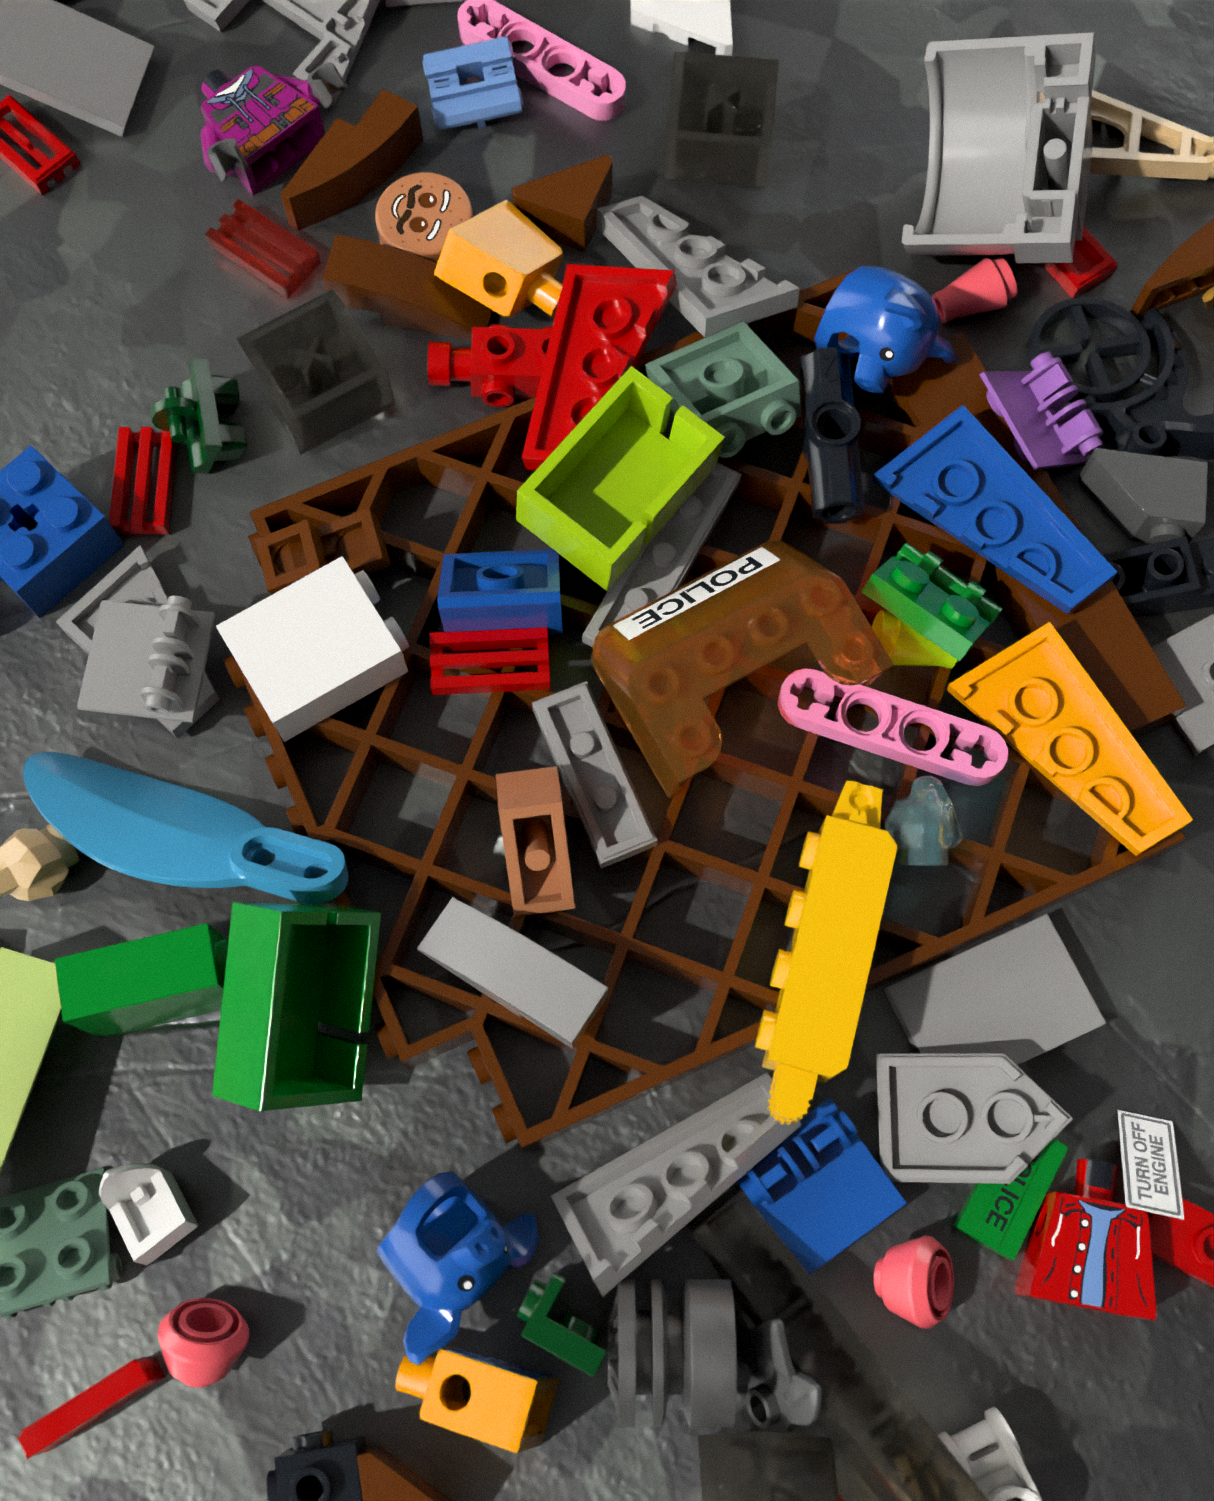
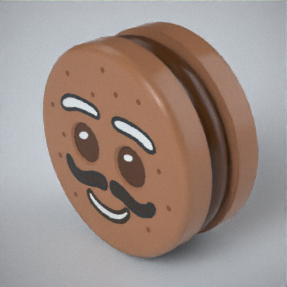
M428 172L410 174L393 182L380 196L375 211V221L381 245L399 249L438 263L449 229L473 217L472 204L465 190L454 180L446 176Z

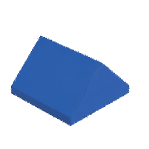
M554 549L443 555L437 599L444 632L547 627L548 636L563 635L559 553Z

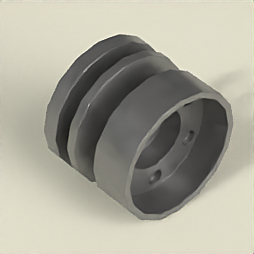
M622 1280L617 1284L616 1297L610 1317H608V1388H610L618 1414V1427H635L636 1395H650L652 1427H663L668 1395H682L684 1412L689 1427H734L737 1400L735 1312L731 1280H686L680 1310H667L665 1292L661 1280H650L649 1310H635L634 1280Z

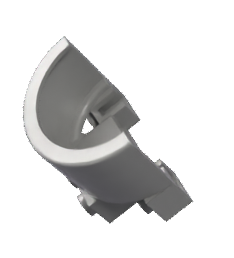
M1094 32L932 41L927 44L924 63L928 80L930 107L929 161L924 202L918 225L915 230L910 224L903 225L902 243L910 255H1015L1016 263H1073L1075 241L1082 240L1093 146L1090 105L1096 62ZM1040 91L1045 95L1046 102H1039Z

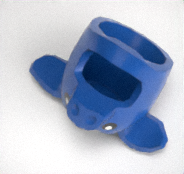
M860 266L848 274L835 290L814 337L816 348L837 347L840 352L849 354V358H859L854 381L861 389L873 393H884L892 377L916 372L926 358H941L949 364L958 362V357L951 343L937 335L940 317L934 298L919 283L884 267ZM839 332H845L850 335L844 340L838 341Z
M453 1171L438 1173L426 1181L413 1194L398 1220L376 1250L393 1277L420 1308L408 1324L403 1339L406 1356L411 1363L420 1365L429 1355L445 1347L458 1334L461 1312L469 1309L481 1300L499 1281L506 1269L518 1270L530 1262L538 1242L535 1215L526 1212L502 1227L499 1220L484 1201Z

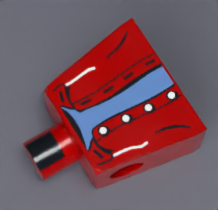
M1078 1159L1074 1195L1062 1192L1046 1193L1033 1220L1016 1280L1014 1294L1132 1318L1156 1320L1149 1215L1146 1211L1114 1203L1116 1165L1096 1160Z

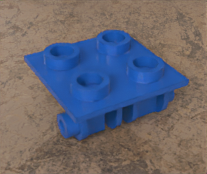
M828 1098L803 1116L800 1120L801 1126L737 1180L741 1189L804 1279L907 1204L856 1134L858 1131L844 1111L840 1112L831 1098Z

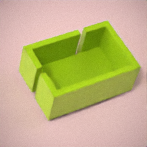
M632 366L517 490L516 520L606 591L610 589L641 552L642 543L644 542L648 545L715 469L725 438L683 405L675 413L669 439L662 434L667 427L673 397Z

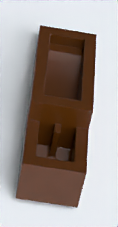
M382 89L355 126L337 117L280 193L290 227L299 231L328 219L361 200L396 172L423 142L418 106Z
M339 234L334 236L322 277L329 304L381 313L383 325L471 341L472 327H489L494 312L435 276L434 271L437 265L435 262L375 242Z

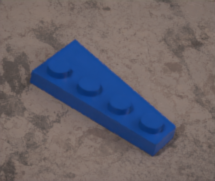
M964 405L874 474V484L1067 615L1110 583L1118 573Z

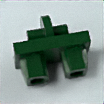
M192 358L190 363L192 376L182 382L179 388L175 386L165 388V399H161L151 407V420L156 428L169 431L173 442L181 443L187 440L192 473L208 474L215 460H240L247 447L245 426L242 424L218 421L217 413L234 415L239 405L240 393L237 379L211 375L209 359Z

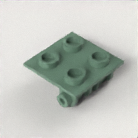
M104 1167L0 1198V1317L4 1316L6 1319L15 1318L19 1311L39 1305L48 1308L54 1306L56 1300L59 1299L68 1302L73 1300L76 1294L92 1289L108 1290L111 1289L113 1281L123 1277V1267L117 1253L110 1255L108 1208L103 1205L99 1195L100 1183L106 1172Z

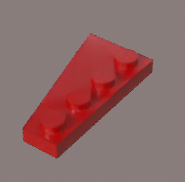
M567 264L522 454V460L527 470H537L631 366L636 367L677 285L674 270Z

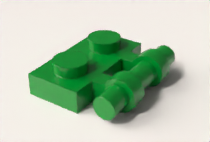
M906 542L895 557L892 556L871 575L861 592L951 656L961 661L979 641L986 629L994 623L1003 608L984 596L987 592L985 588L974 581H971L968 585L942 567L944 560L930 550L923 554Z

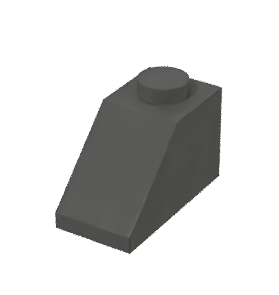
M1095 448L1080 473L1079 484L1131 540L1154 544L1186 536L1189 544L1206 523L1207 462Z

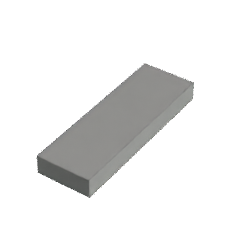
M587 681L532 702V710L600 868L602 869L657 846L658 840Z

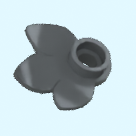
M740 1311L736 1313V1358L748 1381L746 1405L754 1423L776 1438H782L792 1433L796 1428V1424L807 1426L812 1424L819 1416L822 1390L820 1385L812 1378L801 1372H795L788 1350L783 1321L780 1318H775L755 1326L746 1312Z

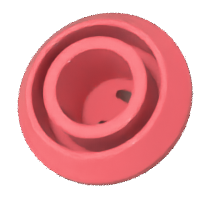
M922 1236L890 1247L884 1258H880L876 1263L874 1269L875 1292L878 1297L883 1299L886 1308L890 1312L922 1329H931L946 1318L952 1304L954 1272L947 1249L931 1236Z
M197 1298L179 1304L164 1316L158 1328V1341L169 1373L183 1384L199 1388L218 1382L227 1376L246 1348L250 1331L245 1319L232 1305L217 1299Z

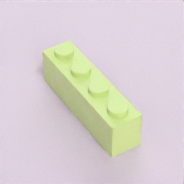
M3 947L0 948V1174L62 1012L55 963Z

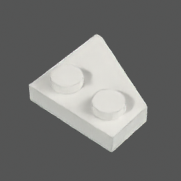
M630 0L632 25L650 32H662L671 40L687 46L691 38L716 47V57L731 59L733 41L730 0Z

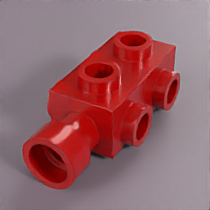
M501 324L489 327H472L471 348H452L451 342L429 341L427 359L428 385L451 386V381H470L472 397H482V401L492 407L509 406L514 402V399H532L537 395L553 326L543 329L512 328Z

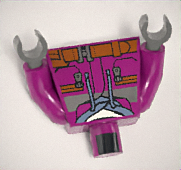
M331 62L320 65L310 73L307 80L279 74L273 75L260 66L249 67L233 80L220 69L210 72L203 80L201 87L202 93L207 97L201 106L206 125L200 132L206 168L210 172L217 174L220 181L226 180L227 175L235 172L246 189L254 196L311 153L325 135L319 105H323L325 108L329 107L334 101L332 95L338 91H345L348 88L335 65Z

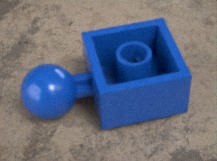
M30 445L0 471V581L41 618L121 549L124 544L106 517Z

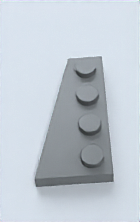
M644 196L597 208L596 227L636 268L675 271L677 285L669 302L704 337L713 335L742 321L747 324L798 307L799 287L787 280L778 283V285L765 278V267L749 258L739 263L725 254L726 244L712 236L704 237L690 234L688 222Z
M768 1073L761 1075L551 1195L602 1297L801 1126L799 1119H797V1123L791 1122L788 1126L787 1123L780 1125L779 1121L774 1122V1117L769 1116L770 1110L767 1109L769 1106L767 1100L771 1099L769 1090L772 1078Z

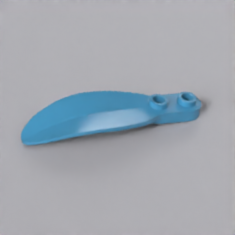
M40 752L31 755L24 763L23 778L25 786L33 803L44 819L82 853L96 862L125 875L179 887L226 888L247 886L311 905L322 904L335 899L345 890L348 884L349 875L342 851L335 845L278 828L265 827L258 819L246 811L210 795L69 754Z

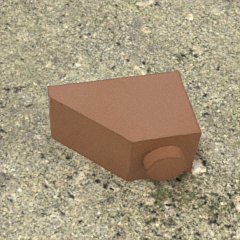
M557 766L496 774L498 810L514 917L575 909Z

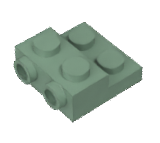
M744 321L645 364L647 378L673 397L671 410L674 416L683 405L725 437L719 454L720 457L727 458L735 455L742 449L745 441L767 431L772 435L784 433L793 425L795 419L801 416L799 380Z

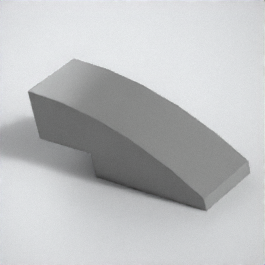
M453 897L417 948L418 951L520 1018L523 1016L572 1049H574L608 996V987L532 940Z

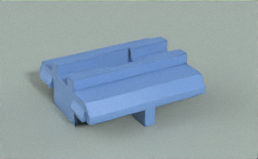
M507 36L423 54L424 59L422 62L426 79L428 78L429 91L433 103L434 123L439 131L476 122L479 129L485 128V120L523 112L522 107H524L521 89L517 86L512 62L514 59L512 45ZM478 76L479 80L485 79V81L461 86V84L467 83L466 78Z

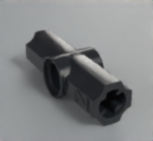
M837 347L817 348L814 352L801 356L799 362L805 426L802 451L808 462L813 519L822 520L825 524H844L853 518L862 517L865 509L858 447L861 419L854 407L849 354L840 352ZM833 432L839 435L841 439H828L821 433Z

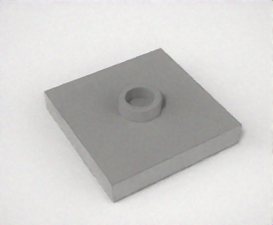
M1214 614L1152 646L1153 651L1186 704V707L1172 720V723L1195 756L1214 746Z

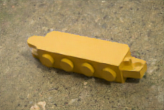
M847 780L832 816H826L818 833L807 832L799 862V867L809 869L804 892L793 890L785 919V926L795 928L790 952L779 949L770 981V986L780 988L775 1013L764 1010L757 1033L755 1048L766 1050L762 1067L774 1070L769 1090L771 1099L767 1100L769 1103L767 1109L770 1110L769 1116H773L774 1122L779 1121L780 1125L787 1123L789 1126L791 1122L797 1123V1119L801 1120L803 1114H808L807 1108L811 1107L809 1101L813 1099L816 1082L826 1083L847 1069L898 847L890 833L880 829L882 789Z

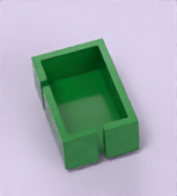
M232 903L212 1096L257 1111L362 1101L368 1044L318 1032V1024L321 1022L356 1032H369L381 919L380 912L336 904Z

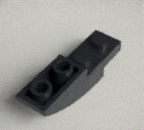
M1185 536L1102 555L1118 572L1112 582L1133 617L1214 607V538L1188 544L1187 537Z

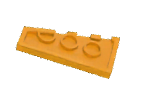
M1051 622L1043 625L948 684L947 691L989 728L998 732L1006 743L1135 856L1140 855L1193 821L1192 817Z

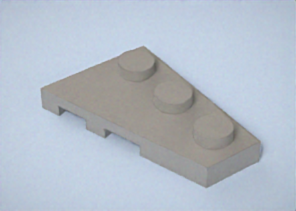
M138 546L56 621L59 627L88 655L101 600L161 606L168 603V596L141 546ZM205 670L194 723L220 700ZM157 719L177 739L194 724Z

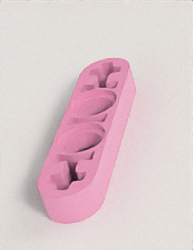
M467 0L460 6L458 10L459 34L465 45L495 39V36L498 38L507 36L511 44L518 40L528 41L534 45L532 50L524 54L513 52L514 59L512 62L515 75L595 120L608 121L622 113L625 107L626 81L623 75L615 68L494 0ZM566 63L571 65L575 71L569 76L557 77L552 75L549 69L556 64Z
M807 668L796 670L786 677L781 686L778 698L779 711L786 722L791 725L966 785L981 786L988 784L998 776L1008 760V748L1005 740L998 732L989 727L818 670ZM803 687L814 690L813 699L819 702L812 703L808 710L798 708V697L793 695H799ZM834 695L842 697V700L836 710L834 721L826 719L830 710L828 706L831 705ZM856 704H865L872 707L879 718L878 727L867 732L856 730L847 720V709ZM913 723H922L929 726L936 737L935 747L927 751L913 749L905 740L904 728ZM952 734L957 736L952 745L956 749L952 751L947 760L940 757L949 742V735ZM975 744L985 747L984 757L992 760L986 761L981 769L973 767L971 765L972 756L963 752H969Z

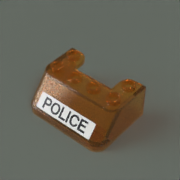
M782 541L765 542L607 625L597 634L591 653L592 664L668 798L678 794L689 778L710 767L720 754L722 734L703 699L805 644L809 645L826 675L842 685L852 686L860 684L870 688L894 665L845 582L792 545Z

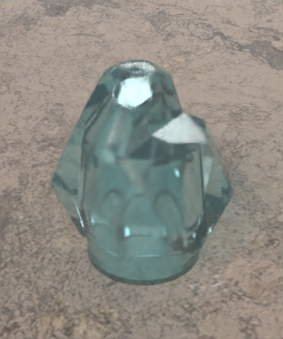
M920 776L916 778L913 782L910 796L896 800L885 821L886 831L890 833L898 846V864L948 865V848H955L963 839L953 804L941 781L933 776Z

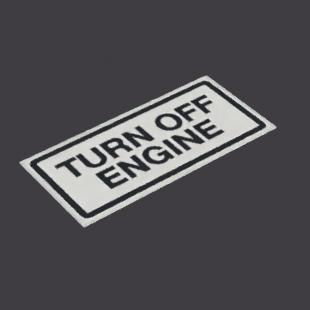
M1117 1110L1126 1207L1185 1220L1173 1122Z

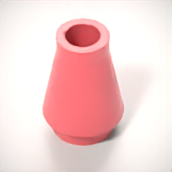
M1002 257L992 261L989 258H984L944 289L934 293L932 297L935 300L940 320L943 323H947L957 318L1005 308L1007 301L1017 296V286L1011 268Z

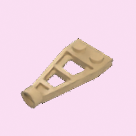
M1092 90L1091 119L1118 128L1125 137L1124 145L1120 148L1092 147L1089 174L1207 180L1209 177L1214 179V136L1209 137ZM1040 91L1039 102H1046L1045 95ZM1140 136L1173 148L1174 155L1139 152Z

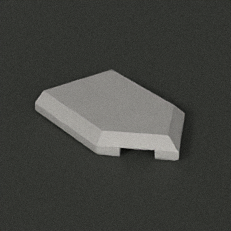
M1004 1053L876 1054L880 1167L891 1182L1010 1184L1073 1119Z

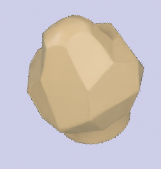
M50 824L41 830L30 828L16 830L0 846V897L11 895L19 900L32 901L56 895L64 884L69 872L68 869L79 862L76 849Z

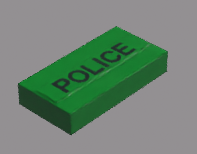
M1053 1138L1010 1184L974 1183L952 1228L1003 1258L1014 1261L1069 1147Z

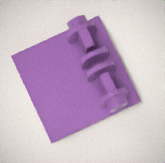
M1048 351L1040 354L1030 362L1033 371H984L980 374L988 389L986 397L989 405L996 414L1004 417L1015 436L1013 445L1017 454L1022 460L1029 461L1033 470L1083 465L1087 462L1086 456L1091 455L1095 448H1102L1104 446L1100 439L1104 432L1090 409H1085L1087 403L1084 399L1077 400L1058 411V408L1075 397L1079 392L1076 385L1065 388L1073 380L1060 357L1053 358Z

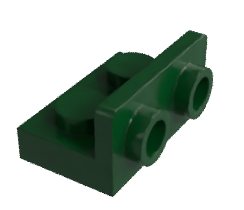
M555 1272L547 1285L535 1279L516 1315L527 1322L521 1336L594 1377L607 1352L594 1345L600 1331L567 1312H564L559 1323L549 1319L548 1316L566 1283V1279Z

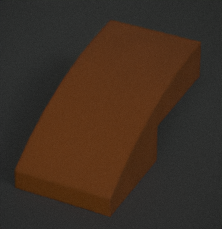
M369 507L319 527H315L306 519L255 539L267 591L271 594L282 590L343 556L353 574L362 570L369 574L391 566L378 517Z

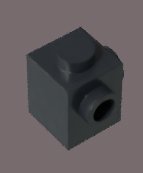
M323 1430L292 1437L293 1449L287 1450L275 1457V1470H270L267 1474L268 1501H363L357 1455L366 1449L365 1436L333 1441V1431Z

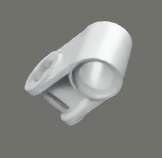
M992 1407L984 1412V1420L952 1436L945 1431L935 1436L944 1463L966 1501H1006L1015 1497L1020 1501H1043L1025 1466L1016 1438L996 1407Z

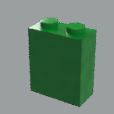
M205 923L55 958L63 1022L103 1039L220 1011L229 938L223 937L212 926Z

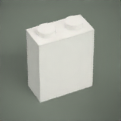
M343 556L216 625V628L284 742L408 672L402 651L410 646L402 630L392 616L384 621L381 619L373 606L381 600L364 570L353 574Z

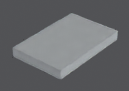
M0 0V85L122 137L150 63L154 45L54 0Z
M1048 914L884 989L915 1053H1004L1016 1065H1019L1106 1024Z

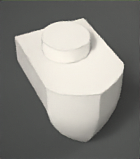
M141 1162L118 1166L104 1173L99 1190L101 1201L109 1209L134 1262L148 1266L199 1226L170 1171L157 1165Z

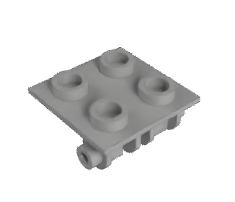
M170 596L168 603L161 606L101 600L77 709L194 723L216 614L214 612L191 610L192 601L182 596Z

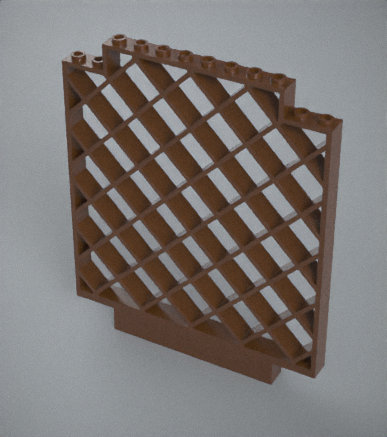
M855 269L799 291L798 307L747 323L748 327L764 344L785 337L816 347L814 337L826 307L838 286ZM963 331L945 338L946 341L951 343L958 357V362L949 364L941 358H926L916 372L892 377L884 393H878L892 419L855 408L861 419L858 447L894 459L964 405L1083 534L1046 470H1033L1029 461L1022 460L1017 454L1013 445L1015 436L1004 417L996 414L988 403L986 397L988 389L980 377V374L986 371ZM696 332L641 355L635 369L647 377L645 364L706 337L700 332ZM839 332L838 341H842L850 335L845 332ZM800 390L801 416L795 419L792 426L805 430L802 393ZM536 397L249 512L258 532L248 535V539L261 566L255 539L306 519L315 527H319L342 518L340 517L341 515L356 509L360 511L369 507L377 515L381 525L394 495L420 483L468 498L444 552L382 531L391 566L432 581L406 637L410 647L402 651L408 672L385 685L366 730L328 717L301 732V734L355 753L323 825L319 823L287 743L283 741L234 656L231 654L223 659L236 688L240 689L246 686L253 703L245 706L244 711L257 739L267 735L274 754L264 759L276 787L279 790L288 786L295 805L287 808L286 813L295 834L333 844L345 856L413 881L382 956L379 960H376L372 1000H376L384 1021L374 1026L387 1058L392 1059L399 1055L401 1062L410 1069L475 1039L477 1047L468 1050L467 1053L480 1084L484 1085L493 1081L502 1104L491 1108L506 1143L518 1139L522 1150L525 1152L755 1045L761 1021L710 1044L726 997L763 1011L767 1010L775 1013L780 992L734 975L760 901L788 910L793 890L803 892L805 890L769 876L793 808L825 819L827 815L832 816L840 794L803 781L819 736L818 734L807 731L792 776L707 747L730 685L778 701L781 686L786 677L791 674L790 672L741 656L762 599L844 627L828 674L839 677L855 631L870 635L877 613L880 610L888 611L878 603L867 600V596L861 592L871 575L877 570L884 548L899 552L903 545L908 542L923 554L930 550L944 560L942 567L966 574L964 582L968 585L971 581L979 584L981 577H983L996 602L1003 608L1002 612L1018 640L1051 622L1129 732L1137 739L1169 724L1186 707V704L1113 582L1108 583L1067 615L941 528L897 514L901 501L892 495L886 510L864 503L865 509L862 517L853 518L844 524H825L822 520L813 519L810 484L805 483L809 474L808 462L804 457L803 451L792 478L729 457L723 458L719 456L718 463L742 474L740 484L733 495L734 497L779 511L766 550L778 557L793 516L874 544L856 595L774 568L775 563L730 586L729 588L749 595L727 651L660 627L656 628L642 654L716 679L693 742L613 714L631 667L615 659L597 703L614 744L683 768L658 836H656L658 840L657 846L636 854L649 861L621 934L560 911L514 917L511 893L443 868L472 796L498 805L496 777L482 772L509 707L535 715L532 710V702L555 694L554 692L548 690L473 693L485 697L489 701L462 765L390 739L417 675L420 674L428 678L432 677L429 633H436L441 622L437 596L443 555L471 553L491 506L516 515L517 490L524 483L504 475L518 444L526 441ZM833 432L821 433L829 439H841L839 435ZM486 457L482 468L470 465V463ZM704 545L688 574L704 578L742 557ZM559 554L561 584L570 562ZM561 593L562 626L584 633L599 606ZM980 638L961 661L957 660L955 665L972 670L1008 647ZM534 647L511 648L510 651L533 650ZM527 665L505 666L500 673L480 668L444 669V676L524 673ZM935 666L923 706L938 710L951 669ZM803 687L799 695L793 694L798 697V708L808 710L812 703H819L813 699L814 690ZM834 695L831 705L828 706L830 710L827 714V719L834 721L835 713L842 697ZM856 704L847 709L846 717L853 728L867 732L878 727L879 718L872 707L865 704ZM913 723L904 728L905 740L913 749L927 751L935 747L936 737L929 726L922 723ZM949 735V742L940 757L948 760L952 751L956 749L952 745L957 736ZM975 744L969 752H963L972 756L971 765L973 767L981 769L986 761L992 760L984 757L985 747L979 744ZM1008 748V760L996 777L1005 781L985 845L904 817L903 814L918 768L903 763L888 810L881 808L880 829L888 831L897 845L976 872L959 929L938 938L889 919L881 918L876 943L906 954L871 969L865 993L1170 851L1186 838L1180 829L1138 856H1135L1129 850L1117 855L1120 842L1099 824L1087 869L1071 876L1004 852L1024 787L1078 806L1016 750ZM379 762L452 788L422 860L349 834ZM697 773L782 803L758 872L672 841ZM564 786L561 798L566 832L568 830L587 837L566 786ZM662 865L749 896L723 971L635 939ZM995 880L1035 893L985 916ZM347 888L334 899L336 905L355 908ZM434 889L512 917L509 928L523 936H526L531 924L613 955L602 983L608 987V996L574 1049L523 1016L520 1018L484 993L479 997L402 968ZM627 960L714 992L694 1052L662 1066L597 1041ZM393 985L402 987L473 1014V1016L411 1044L388 987ZM491 1022L576 1053L552 1118L527 1128L487 1035ZM590 1059L638 1077L573 1107Z

